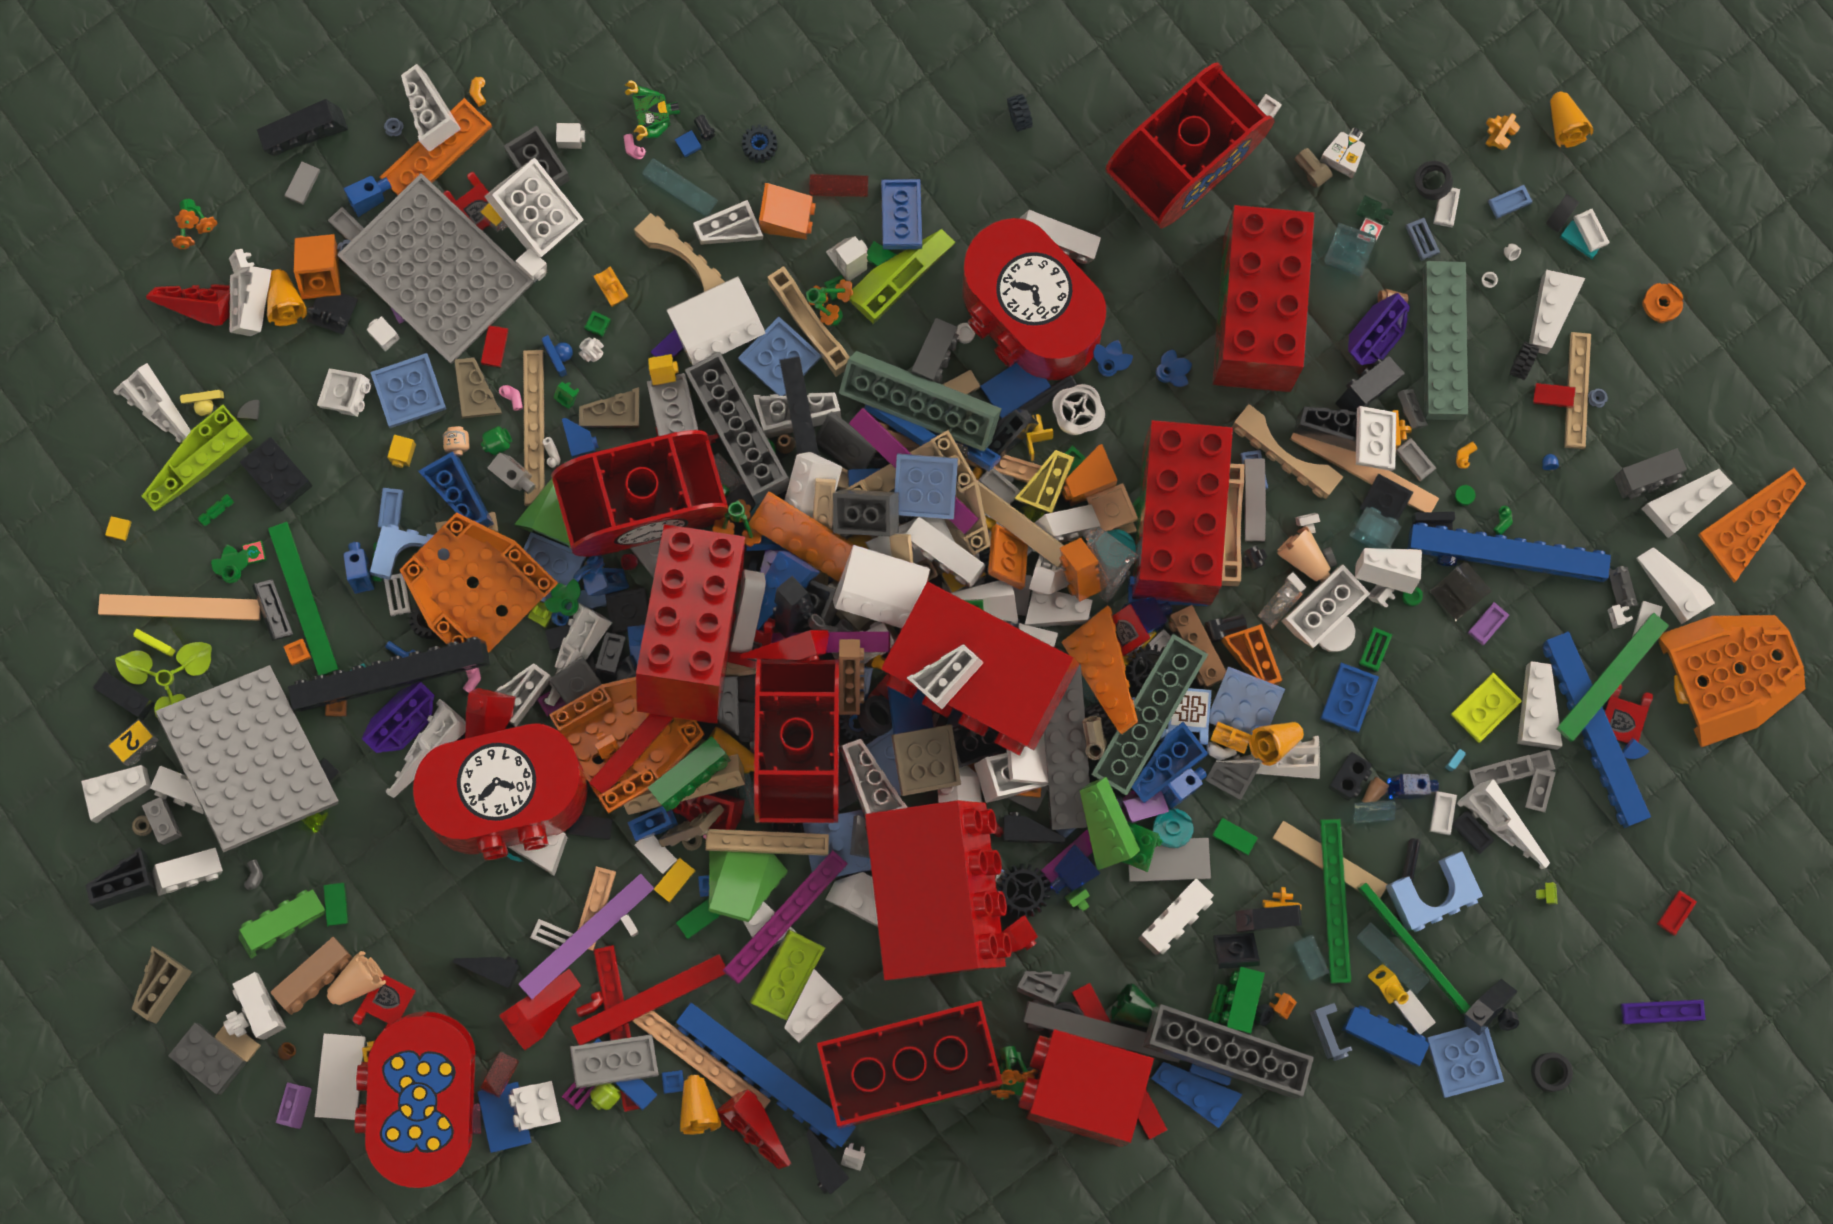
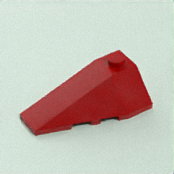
M215 284L211 285V288L200 289L199 285H192L191 288L181 289L180 286L155 287L146 295L147 300L213 326L222 325L230 317V286Z
M809 630L742 653L740 657L749 659L807 660L808 663L819 660V656L826 654L829 631Z
M481 688L470 691L466 708L465 739L505 730L513 717L516 697Z
M748 1089L738 1092L717 1109L720 1120L731 1131L737 1130L744 1135L745 1138L743 1140L747 1144L756 1145L759 1148V1153L778 1169L788 1167L791 1164L763 1105L755 1093Z

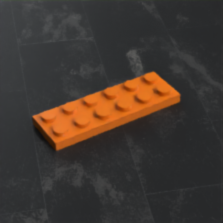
M465 98L450 111L461 128L458 132L430 152L418 141L380 176V179L385 177L388 179L392 186L390 189L397 196L421 173L433 183L492 127V124Z
M769 491L749 521V526L836 581H840L851 549L855 545L837 533H833L831 529Z

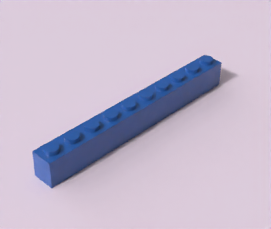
M1426 523L1413 524L1409 531L1407 549L1422 550V554L1598 582H1604L1609 577L1611 555H1607L1604 551L1600 550L1587 552L1585 548L1581 547L1568 549L1562 544L1549 546L1542 541L1530 543L1526 542V539L1523 538L1507 539L1504 535L1491 537L1487 536V533L1484 532L1472 534L1467 533L1465 529H1455L1453 531L1447 530L1448 528L1445 526L1428 527Z
M1566 632L1546 640L1543 643L1544 647H1542L1545 657L1550 659L1552 673L1555 677L1557 676L1560 682L1559 689L1568 700L1567 707L1571 711L1592 686V683L1570 633ZM1601 707L1581 731L1584 736L1583 743L1585 748L1590 750L1592 754V764L1600 772V782L1604 788H1607L1609 793L1608 800L1612 806H1615L1617 811L1616 818L1619 824H1623V827L1627 828L1650 818L1651 815L1603 707Z
M690 1003L676 1023L679 1025L677 1029L686 1036L690 1033L696 1038L694 1042L703 1049L705 1046L712 1050L710 1054L719 1061L723 1058L728 1062L727 1067L735 1073L738 1071L745 1075L743 1079L753 1086L755 1083L759 1085L762 1094L768 1098L772 1095L778 1100L776 1104L785 1111L787 1108L792 1110L795 1119L801 1123L805 1120L811 1125L809 1129L818 1136L820 1133L827 1137L826 1142L832 1147L836 1148L837 1145L842 1147L856 1127L854 1125L838 1129L833 1109L694 1004ZM839 1115L841 1121L846 1120L841 1115Z

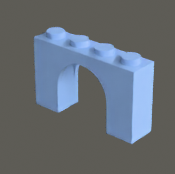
M390 524L387 527L382 526L370 575L390 580L398 554L408 547H423L434 535H418L419 532L407 529V532L399 530L398 526ZM442 548L438 551V556L440 559L446 560L449 558L450 553L447 549Z
M1463 852L1454 853L1438 861L1449 886L1446 900L1438 907L1428 906L1421 901L1410 877H1404L1386 885V889L1407 931H1420L1425 928L1424 924L1430 921L1432 924L1439 922L1443 919L1442 915L1447 913L1449 916L1461 911L1459 907L1463 905L1467 907L1478 903V898L1483 896Z

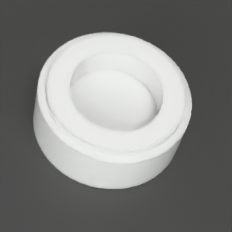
M968 323L958 325L957 334H959V342L964 344L970 343L975 337V332Z

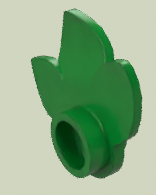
M226 545L221 559L211 560L213 571L218 575H222L223 580L227 583L237 582L241 577V571L248 564L249 555L247 550L244 549L238 553L234 547Z
M572 579L567 586L558 583L551 590L552 598L544 601L546 608L553 613L561 612L565 616L574 615L579 608L577 601L581 595L579 583L575 579ZM572 603V608L567 610V605Z

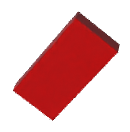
M488 326L481 359L482 365L501 368L509 331L508 328Z
M1536 383L1533 404L1573 408L1576 387Z
M1679 890L1657 925L1673 936L1676 935L1697 901Z

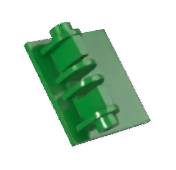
M1127 821L1140 851L1131 859L1122 862L1148 872L1155 847L1161 846L1162 839H1160L1159 833Z

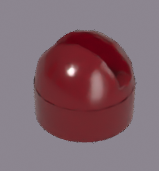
M624 554L621 558V566L624 570L635 569L639 563L638 558L633 554Z

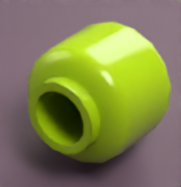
M614 1083L597 1085L590 1092L591 1103L598 1110H601V1108L610 1110L621 1097L620 1089Z

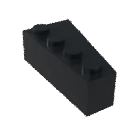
M324 99L257 129L263 150L275 156L284 151L346 131L348 127L341 108Z
M1304 407L1298 414L1294 433L1356 452L1357 412L1345 409L1338 411L1330 410L1329 408Z

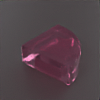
M480 1104L474 1105L472 1109V1131L474 1134H481Z

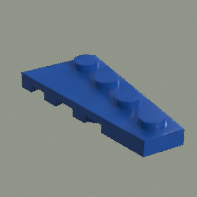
M1165 1062L1160 1065L1151 1078L1217 1128L1221 1126L1242 1096L1238 1092Z

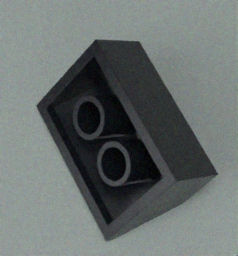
M962 725L952 727L959 768L977 763L986 757L1007 753L1006 748L994 742L999 732L990 727L984 737Z

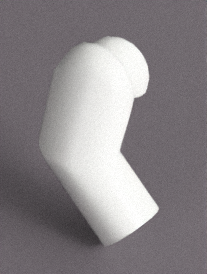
M547 437L542 442L550 457L547 459V464L554 468L560 464L561 459L552 438Z
M1209 742L1206 745L1208 754L1217 760L1237 755L1236 750L1228 747L1223 749L1215 742Z

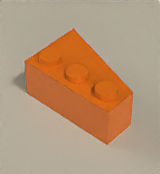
M1082 538L1060 547L1061 557H1059V560L1065 568L1063 574L1067 582H1069L1067 588L1071 596L1075 595L1080 602L1101 592L1100 579L1096 576L1099 574V569H1095L1099 561Z
M1262 624L1223 637L1221 642L1247 674L1274 685H1279L1282 682Z

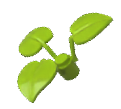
M203 642L184 645L176 655L177 661L182 666L172 671L160 670L157 673L149 671L153 666L151 657L143 651H131L117 657L115 662L120 674L132 684L139 685L145 683L149 674L155 677L159 685L165 686L169 697L163 696L157 700L154 707L156 715L157 710L186 699L182 694L172 696L169 686L174 681V674L184 668L188 674L193 676L205 673L211 663L212 646Z

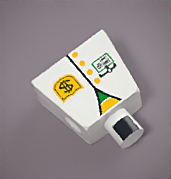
M1353 128L1349 135L1340 132L1324 151L1320 161L1353 178L1365 144L1359 141L1363 133L1357 128Z

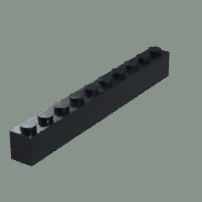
M470 637L466 639L467 642H450L447 644V647H430L427 652L414 651L409 653L407 657L394 656L387 662L374 661L370 663L371 666L364 667L359 665L352 667L351 671L338 670L332 672L333 675L331 676L318 675L313 677L314 680L295 681V685L288 686L292 710L302 712L411 685L418 681L423 682L490 665L486 641L478 637Z

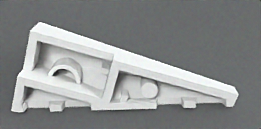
M148 363L138 368L113 391L116 395H122L126 398L130 406L135 405L143 411L142 415L164 432L169 431L176 436L175 440L179 443L183 442L190 433V428Z
M1001 580L951 593L963 600L983 599L984 611L1001 620L1011 621L1013 624L1018 623L1013 587Z
M579 603L578 611L574 614L573 619L568 621L570 629L567 637L563 638L555 664V668H557L556 673L581 656L586 660L612 622L603 615ZM550 682L549 685L552 686L551 692L544 702L554 706L560 698V694Z
M441 699L436 703L439 707L433 716L429 715L427 719L429 722L428 726L422 733L418 734L404 759L406 764L402 771L396 772L395 777L397 779L390 789L387 788L386 793L389 796L396 797L414 780L417 768L427 753L439 745L456 741L466 732V722Z
M1314 736L1311 741H1300L1278 763L1271 766L1261 764L1262 761L1259 758L1256 759L1252 752L1248 756L1240 757L1238 754L1234 755L1231 760H1216V762L1258 764L1260 767L1256 774L1319 779V736Z
M1494 779L1480 783L1457 802L1460 807L1464 805L1472 811V816L1475 819L1480 817L1488 824L1487 828L1510 846L1516 845L1524 851L1523 856L1526 858L1531 857L1537 861L1540 869L1547 868L1550 862Z

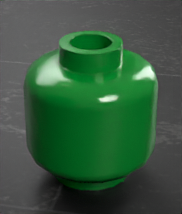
M497 426L483 433L481 446L486 453L489 452L495 456L499 452L502 453L510 448L512 438L506 428L502 429Z

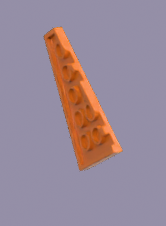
M1795 468L1698 534L1733 582L1737 581L1755 553L1760 549L1778 521L1783 517L1788 507L1805 486L1806 482Z
M1107 605L1061 643L1068 654L1081 664V674L1118 732L1123 734L1135 725L1138 720L1133 699H1131L1129 692V681L1125 675L1126 669L1120 643L1115 632L1117 631L1111 615L1113 614L1112 609Z

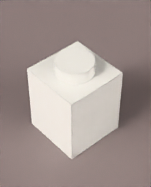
M557 123L556 143L558 148L581 149L582 142H585V130H582L580 123Z
M530 248L516 260V265L534 282L536 280L540 281L547 273V263Z
M382 316L379 319H374L368 326L367 331L369 335L384 351H387L400 339L396 331Z

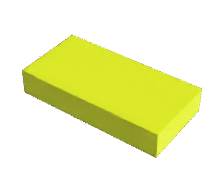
M136 629L133 634L138 640L170 657H173L176 652L172 647L139 629Z

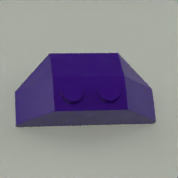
M1395 293L1373 305L1349 334L1348 352L1359 365L1373 364L1380 358L1383 360L1405 333L1407 312H1409L1410 306L1399 293Z
M420 681L400 690L371 718L362 736V740L376 753L402 750L429 723L427 719L429 715L432 716L434 694Z

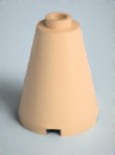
M1305 526L1297 531L1299 535L1296 534L1289 537L1279 547L1277 554L1314 581L1320 580L1322 582L1329 577L1331 568L1311 531Z
M360 951L327 989V998L332 1004L342 1005L378 989L386 983L385 980L382 981L381 979L384 974L380 967L371 957L369 959L364 957L365 952Z

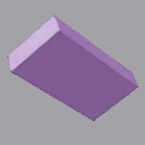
M1494 602L1469 630L1468 634L1483 646L1507 619L1509 614Z

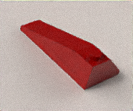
M715 792L680 801L679 805L672 809V811L682 815L691 822L703 812H706L708 815L715 806L720 804L724 811L710 825L709 829L735 830L741 820L745 800Z
M1025 915L1002 931V933H1008L1010 937L1012 953L1021 951L1024 948L1028 951L1037 944L1035 940L1038 936Z
M568 969L556 977L532 1000L527 996L499 1016L522 1048L527 1050L544 1037L581 985L571 970Z

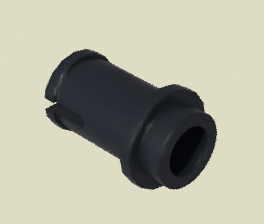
M699 115L694 119L693 122L701 133L700 137L705 141L711 140L715 136V130L710 127L705 116Z

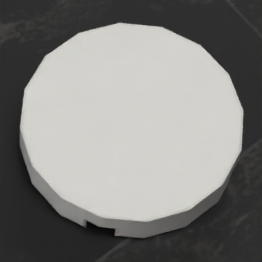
M1346 616L1318 644L1328 652L1344 651L1352 644L1355 638L1353 622Z

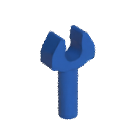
M388 641L385 648L397 656H402V658L409 656V653L415 651L412 649L410 652H406L391 641Z

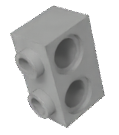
M159 797L142 805L159 843L165 845L182 837L169 805L164 798Z

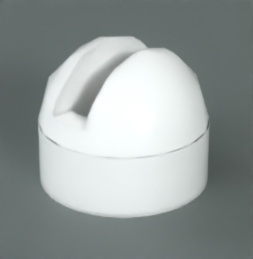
M1513 243L1508 244V247L1504 248V255L1510 261L1516 260L1521 254V249Z
M1487 272L1482 276L1481 282L1486 288H1492L1497 284L1498 277L1493 272ZM1485 277L1490 280H1493L1494 283L1492 284L1488 281H1485Z

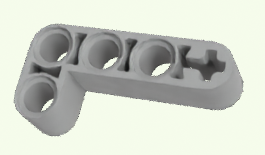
M743 570L741 594L729 651L745 653L752 650L765 592L766 580L764 573Z

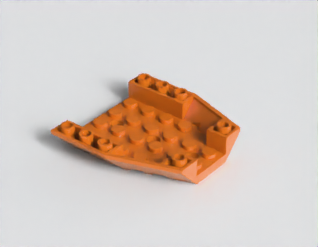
M457 512L400 569L429 628L446 644L450 642L463 643L467 642V638L478 637L486 641L488 653L558 584L515 540ZM442 548L447 549L450 553L449 558L446 560H442L438 556V551ZM476 577L479 585L476 588L469 587L467 584L468 578ZM499 605L507 607L508 613L505 616L497 614L496 608Z
M1776 615L1710 616L1664 632L1658 638L1663 654L1668 653L1698 726L1694 728V732L1701 748L1758 728L1805 690L1803 663L1789 630ZM1774 650L1781 653L1780 661L1773 659L1772 652ZM1739 663L1744 666L1743 674L1735 671V664ZM1698 677L1706 678V687H1701L1698 684Z
M636 677L601 684L549 714L556 729L572 745L583 767V773L588 783L615 754L613 753L604 758L601 764H595L593 762L594 758L600 756L594 745L598 742L596 735L602 731L606 737L612 734L620 748L649 715V713L637 712ZM675 718L613 788L602 794L591 786V788L609 814L648 791V787L683 760L705 734L697 721Z

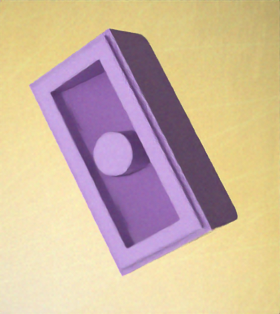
M1162 791L1145 803L1139 797L1123 801L1127 821L1129 822L1169 812Z
M287 1082L276 1123L300 1129L310 1098L311 1088Z

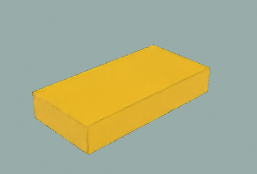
M679 858L654 890L670 903L695 873V870Z

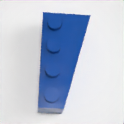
M453 451L418 471L455 512L486 527L494 524L460 458Z
M778 551L765 575V592L756 630L764 631V623L768 618L775 617V614L772 612L773 608L777 606L774 602L776 589L793 576L805 589L809 585L808 583L820 571L789 552Z

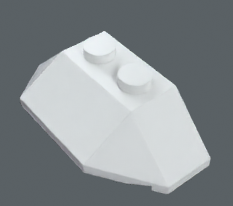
M969 766L959 768L961 785L938 789L939 803L956 800L982 802L981 785L977 773Z
M861 872L835 881L825 900L878 927L872 877Z

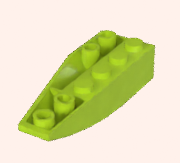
M940 229L922 240V249H906L874 268L852 289L853 295L850 296L849 301L874 324L956 242Z
M221 405L190 431L143 493L142 497L154 511H157L210 474L253 438L228 409Z

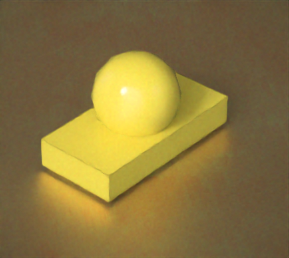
M221 390L180 396L181 403H194V410L200 416H208L212 413L214 405L211 400L224 399V393Z

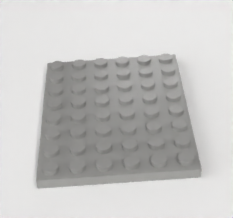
M422 173L337 255L450 364L488 329V326H491L534 283V280L524 273L500 247Z
M270 665L156 711V716L223 852L338 804L339 801Z

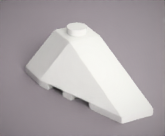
M1654 547L1636 558L1681 624L1715 603L1704 586Z

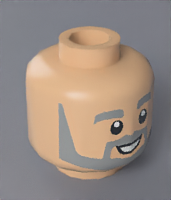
M449 427L443 433V448L445 452L451 453L453 451L460 457L469 450V434L463 430V427Z

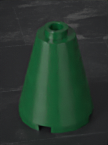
M1128 983L1117 996V1007L1112 1006L1110 1018L1147 1030L1153 1008L1157 1005L1135 984Z

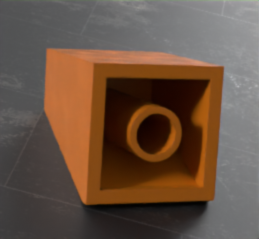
M765 183L759 216L761 232L807 239V234L812 232L813 222H810V216L815 214L816 203H813V198L810 195Z
M334 234L295 238L294 274L301 299L341 295L339 258L337 256L338 250Z
M1103 444L1098 445L1065 479L1063 491L1061 492L1065 502H1069L1070 506L1086 501L1087 497L1116 486L1117 478Z

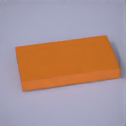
M998 524L992 526L988 575L1022 590L1025 587L1028 545Z

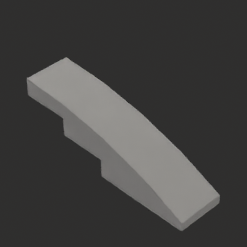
M1245 459L1243 503L1245 542H1265V459Z
M1547 750L1470 770V775L1475 788L1480 783L1494 779L1496 784L1500 785L1534 775L1535 768L1548 771L1556 770L1551 751Z

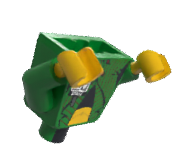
M634 81L627 82L625 86L630 87V89H627L625 94L631 95L634 93L633 101L639 126L633 131L634 133H640L636 139L640 141L643 137L658 138L671 125L669 115L680 113L678 102L666 104L664 94L638 86Z

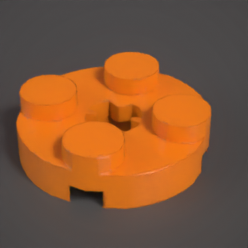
M1657 283L1646 292L1642 306L1651 319L1658 323L1669 322L1681 313L1683 309V295L1672 284ZM1659 299H1666L1668 301L1666 303L1668 306H1661L1659 304Z

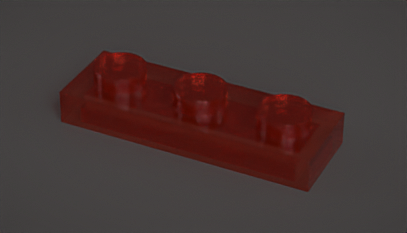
M810 174L809 195L868 197V176Z

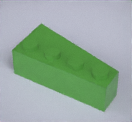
M1107 777L1091 782L1082 788L1080 795L1097 870L1131 859L1140 849Z
M313 889L309 892L304 890L296 895V899L292 901L285 900L278 905L276 910L272 912L267 910L260 914V918L254 922L249 920L241 925L239 940L250 959L257 956L255 951L260 948L267 950L272 947L277 938L285 939L295 932V927L301 929L324 915L325 909Z

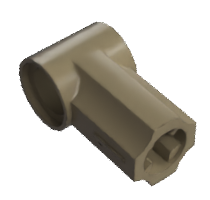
M1309 148L1302 150L1294 159L1307 174L1308 181L1315 188H1318L1333 177L1329 167L1325 163H1320Z
M1090 716L1082 721L1087 745L1086 755L1092 760H1098L1103 756L1107 748V741L1104 738L1101 717ZM1092 745L1098 746L1100 750L1094 749Z

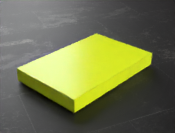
M1492 673L1450 715L1480 743L1522 700L1496 674Z

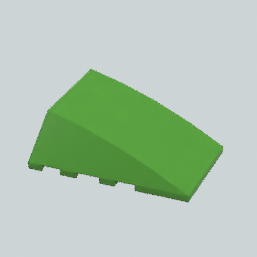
M551 479L514 525L533 533V531L541 533L568 545L571 549L554 484Z
M709 851V911L749 922L760 909L763 901L767 900L770 896L771 891L779 885L782 877L786 876L787 869L774 853Z

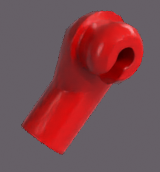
M598 991L591 994L592 1002L576 1008L579 1017L594 1012L603 1004L604 998L601 992Z

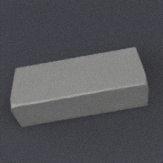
M1535 768L1526 808L1541 812L1546 811L1556 772Z

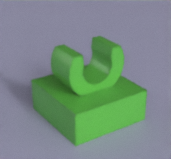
M1082 886L1077 887L1064 897L1073 908L1078 906L1079 909L1084 911L1089 907L1085 899L1090 895Z

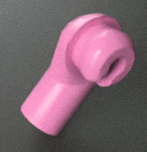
M632 134L624 135L626 153L635 159H642L646 153L645 149L634 145Z
M509 385L499 388V394L512 401L514 411L523 409L520 392Z
M479 668L466 671L468 681L463 686V689L468 693L474 690L481 680Z

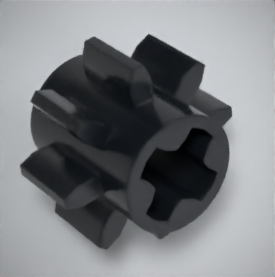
M1254 546L1244 551L1245 557H1243L1242 561L1245 568L1250 566L1252 570H1256L1265 565L1264 560L1268 556L1264 548L1259 550L1258 546Z

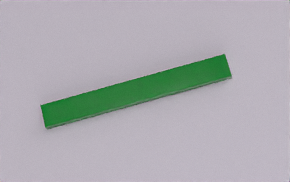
M284 522L270 527L268 530L318 675H327L338 671L339 669L289 524Z
M1652 613L1558 725L1556 730L1570 742L1574 741L1669 625L1658 615Z
M1341 819L1320 820L1330 983H1351Z
M1367 883L1358 885L1356 888L1461 1014H1465L1471 1008L1371 887Z

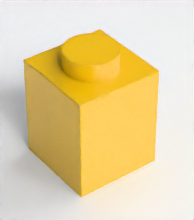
M672 354L648 358L653 385L676 381V373H679L677 361L673 362Z
M394 435L388 453V459L392 462V465L403 468V466L410 467L416 443L413 439Z

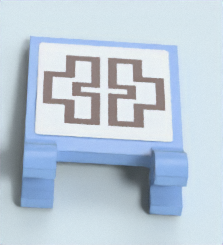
M1189 688L1168 723L1169 732L1184 722L1191 732H1199V742L1201 744L1208 745L1212 690Z

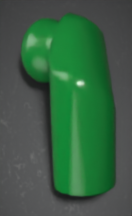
M1501 506L1499 508L1500 523L1493 529L1497 535H1502L1513 523L1512 511L1508 506Z

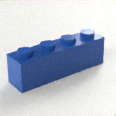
M1359 1005L1358 1008H1352L1342 1029L1343 1031L1416 1067L1420 1066L1430 1043L1425 1041L1426 1037L1417 1033L1412 1035L1407 1032L1408 1029L1399 1024L1394 1026L1388 1023L1389 1019L1381 1015L1375 1017L1369 1014L1370 1010Z

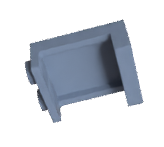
M1335 1003L1310 1012L1327 1059L1333 1057L1334 1061L1349 1056L1347 1052L1352 1051L1351 1046L1342 1050L1338 1048L1326 1015L1337 1011Z

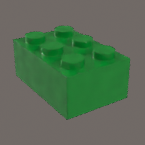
M1239 967L1231 973L1229 984L1232 985V988L1226 994L1225 1004L1228 1006L1227 1010L1222 1012L1220 1024L1246 1034H1251L1265 975L1264 972Z

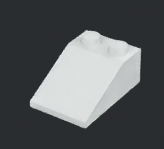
M1007 753L986 757L974 764L986 803L1048 785L1010 781Z

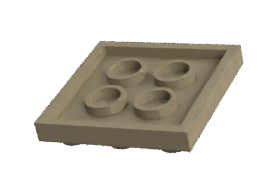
M952 724L891 735L901 796L961 785Z

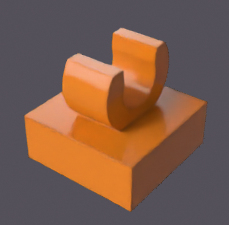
M303 639L283 646L292 666L311 658Z
M602 731L596 735L598 742L594 745L602 760L619 749L612 734L606 737Z
M1284 992L1282 995L1275 993L1279 1001L1277 1004L1270 1002L1269 1005L1274 1008V1011L1280 1017L1287 1020L1297 1002Z

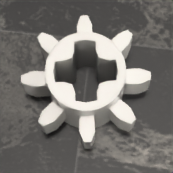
M586 338L579 346L582 350L579 352V355L587 362L590 360L595 362L602 357L603 351L601 348L604 345L596 338Z
M233 1011L226 1015L228 1020L223 1023L230 1036L235 1034L236 1037H240L247 1033L245 1028L249 1026V1023L243 1012L237 1014V1012Z

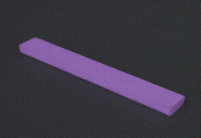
M639 874L518 984L532 1000L654 889L653 886L642 874Z

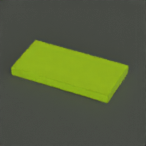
M788 929L750 1001L751 1004L787 1021L825 947Z

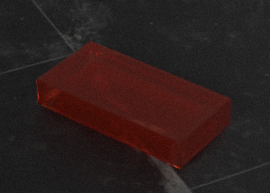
M499 1052L480 1087L481 1090L500 1098L519 1063L518 1059Z

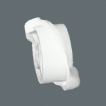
M1080 384L1072 388L1063 389L1053 399V411L1057 417L1058 425L1067 434L1080 435L1087 431H1093L1099 428L1104 421L1105 410L1098 392L1092 386ZM1072 395H1083L1078 402L1066 400ZM1088 398L1095 406V414L1086 408L1085 403ZM1083 401L1082 411L1084 412H1079L1076 418H1074L1076 414V409L1074 407L1077 408L1079 405H1081ZM1063 405L1072 412L1070 421L1063 415ZM1080 417L1091 419L1090 422L1084 425L1075 424Z

